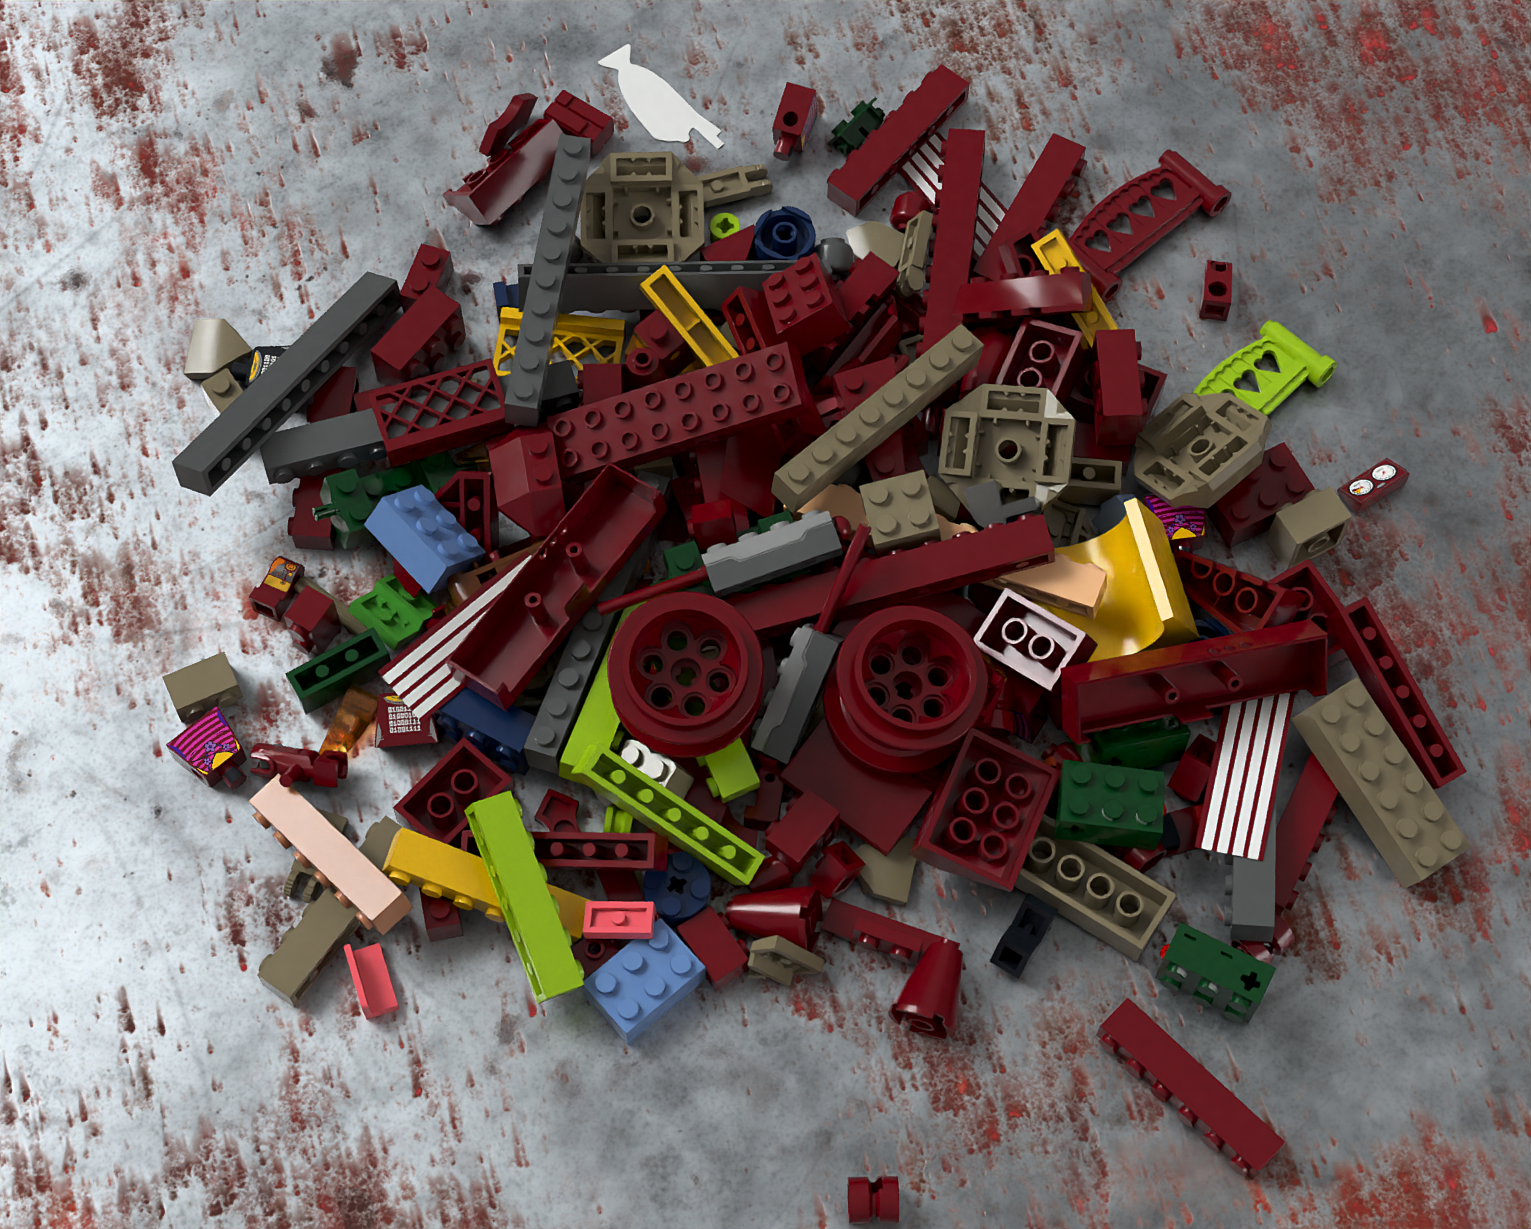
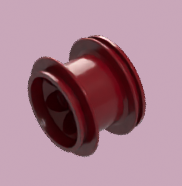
M690 591L667 593L655 597L630 613L620 625L612 640L607 661V677L615 711L626 730L637 741L655 752L678 758H695L720 751L732 744L747 730L761 703L764 661L758 637L749 622L739 611L717 597ZM681 637L686 640L687 645L684 649L675 651L668 646V643L672 638ZM706 646H715L719 649L720 654L717 658L710 660L704 658L701 651ZM652 660L660 662L663 666L661 671L654 675L646 673L643 669L645 664ZM689 672L695 676V678L691 679L690 686H683L678 683L682 678V673ZM716 678H723L729 683V686L723 692H716L711 689L710 683ZM658 693H666L671 697V702L665 707H657L653 704L652 699ZM691 702H699L705 708L703 713L698 716L689 715L685 709Z
M892 606L868 615L850 631L826 677L823 695L824 713L832 737L845 754L859 765L871 771L891 776H909L932 769L944 762L955 752L961 737L973 727L983 711L988 694V673L979 647L969 633L953 619L938 611L921 606ZM902 656L911 657L916 664H907ZM878 665L882 667L885 674L875 673L871 666ZM928 677L937 678L942 686H934L930 683ZM898 691L905 693L906 698L899 697L897 695ZM872 697H875V698L878 699V701L880 702V706H878V705L875 703V701L872 699ZM924 708L934 710L937 718L927 716Z

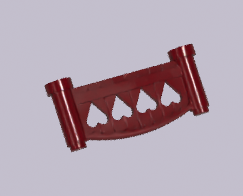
M1168 149L1158 160V164L1161 165L1159 168L1128 181L1110 193L1092 209L1070 238L1065 237L1084 271L1091 274L1093 286L1102 301L1106 303L1118 293L1122 286L1123 280L1116 274L1199 208H1202L1211 217L1219 214L1229 203L1232 196L1231 192L1223 185H1215L1178 152ZM1161 182H1169L1172 185L1175 200L1153 196L1150 191L1158 189ZM1147 199L1150 201L1154 218L1131 213L1129 208L1137 206L1138 200ZM1118 216H1125L1129 220L1132 235L1111 231L1107 228V225L1115 223ZM1103 233L1107 237L1110 252L1088 248L1085 242L1093 240L1095 234Z

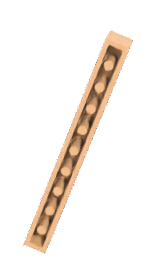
M830 484L796 513L793 514L790 511L793 522L802 520V515L813 510H820L821 513L829 511L831 518L834 516L845 517L851 524V533L846 539L852 541L859 523L868 525L861 493L856 492L852 487L845 484H838V486ZM785 505L783 506L784 512L789 510ZM936 514L942 541L952 539V536L959 532H978L977 528L970 524L960 523L958 525L948 522L946 518ZM870 533L864 546L874 548ZM1055 553V562L978 583L1003 591L1007 587L1024 598L1094 620L1107 588V572L1095 564L1085 563L1083 565L1073 562L1064 554Z

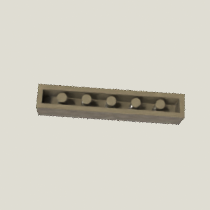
M385 815L380 822H375L368 829L365 836L366 840L358 850L382 871L394 835L402 826ZM332 886L327 890L323 888L324 892L318 900H313L306 906L302 913V920L295 928L291 927L285 932L280 941L281 946L273 955L269 954L259 966L260 972L257 976L262 985L294 1008L361 925L354 916L358 911L353 906L348 910L344 908L334 897L337 891Z

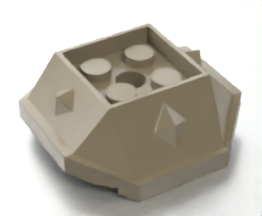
M672 151L609 153L601 162V165L586 180L580 209L581 249L598 263L687 262L699 252V249L705 247L702 182L681 163ZM640 215H646L650 218L646 223L635 221L636 217Z
M982 384L958 403H954L945 410L938 474L969 512L964 489L993 480L1002 484L1007 504L1034 496L1040 500L1043 511L1070 485L1077 422L1048 388ZM1016 446L1018 448L1017 454L1013 458H1002V452L1006 447Z
M1183 393L1143 427V432L1138 433L1135 442L1137 450L1134 460V476L1140 485L1174 509L1182 505L1208 509L1262 464L1265 442L1272 424L1267 416L1231 393H1212L1198 396L1197 393Z

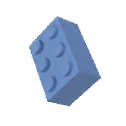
M423 485L382 497L364 524L428 594L447 587L449 584L447 579L452 574L459 571H464L465 573L473 571L472 562L476 561L479 564L486 554V551L478 544L475 537L470 535L456 521L455 516L447 511L435 499L434 494Z
M660 917L654 922L653 939L632 940L585 979L582 990L583 995L628 1045L706 980V968Z

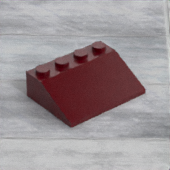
M824 716L782 771L779 780L800 795L809 788L840 811V824L887 856L928 810L946 768L939 764L930 770L909 776H891L871 771L856 763L843 752L832 737Z
M971 728L961 737L955 752L949 759L909 855L939 870L1011 892L1061 771L979 730Z

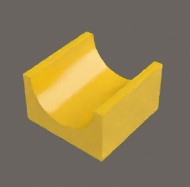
M1137 498L1124 502L1127 511L1125 517L1108 532L1079 544L1054 548L1055 553L1064 554L1073 562L1083 565L1085 563H1092L1107 572V588L1094 620L1032 600L1036 605L1087 633L1098 644L1088 662L1180 645L1199 638L1163 522Z

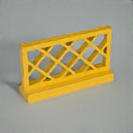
M1055 229L1031 245L1044 269L1049 270V275L1061 274L1060 268L1078 266L1081 272H1085L1060 229ZM1091 282L1093 312L1074 313L1072 316L1092 348L1096 330H1114L1119 328Z
M501 308L500 328L493 358V365L498 377L511 374L510 371H501L499 368L500 364L506 360L514 359L516 346L510 348L505 342L506 335H519L523 312H519V308ZM560 313L552 354L560 350L568 358L566 360H569L570 364L574 365L577 370H583L579 360L590 353L598 361L597 364H611L612 362L613 364H620L626 342V320ZM573 342L582 343L586 348L573 355L565 346ZM602 346L616 347L615 352L605 359L597 351Z

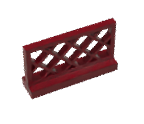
M491 358L368 393L390 467L498 437L514 430V424L505 423V396ZM488 370L490 378L485 386L470 381L474 373ZM452 380L460 384L454 395L440 390L444 382ZM466 387L480 392L474 404L460 399ZM422 389L429 392L423 404L409 399L414 390ZM435 395L449 401L443 413L429 407ZM489 396L498 400L500 408L487 411L479 406L484 398ZM392 398L398 401L392 413L379 408L377 401ZM404 404L418 410L411 422L397 416ZM455 404L469 410L466 417L459 420L448 415ZM424 413L438 419L434 427L427 429L417 424ZM393 422L407 428L402 436L389 439L387 431Z

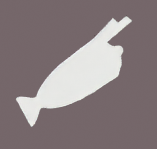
M630 44L623 46L598 61V64L618 70V83L625 101L654 139L684 143L689 141V132L694 127L716 149L725 144L717 137L722 130L699 115L665 80L644 67L630 63Z

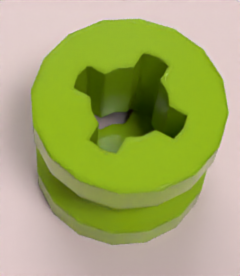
M720 213L712 218L710 222L711 244L740 231V221L736 216L730 213Z
M608 806L603 833H633L635 818L625 811L617 810L615 806Z

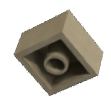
M924 470L859 486L868 525L872 528L870 533L877 559L887 556L889 552L896 549L911 550L919 548L926 541H942Z
M1332 486L1322 491L1315 489L1306 494L1303 500L1295 504L1291 502L1286 503L1277 509L1266 538V543L1284 570L1287 571L1307 559L1311 560L1340 545L1352 516Z

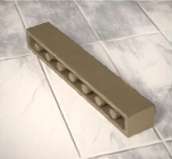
M962 324L957 326L776 471L771 492L793 514L796 513L976 367L979 363L984 344Z

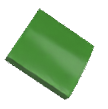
M393 572L378 580L373 591L352 601L348 611L368 629L374 627L380 639L395 651L425 630V623L433 618L432 610L439 607V605L428 595L413 598L411 594L405 591L403 585L394 576Z

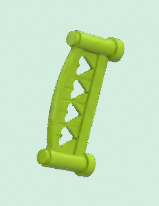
M1270 319L1259 331L1262 339L1240 349L1221 362L1200 382L1192 393L1202 396L1212 393L1230 392L1249 406L1268 416L1306 379L1316 387H1321L1336 370L1338 363L1328 355H1320L1279 322H1274ZM1266 353L1273 354L1280 373L1258 370L1255 368L1254 363L1262 361V356ZM1244 373H1252L1255 376L1260 393L1237 389L1233 383L1241 380Z

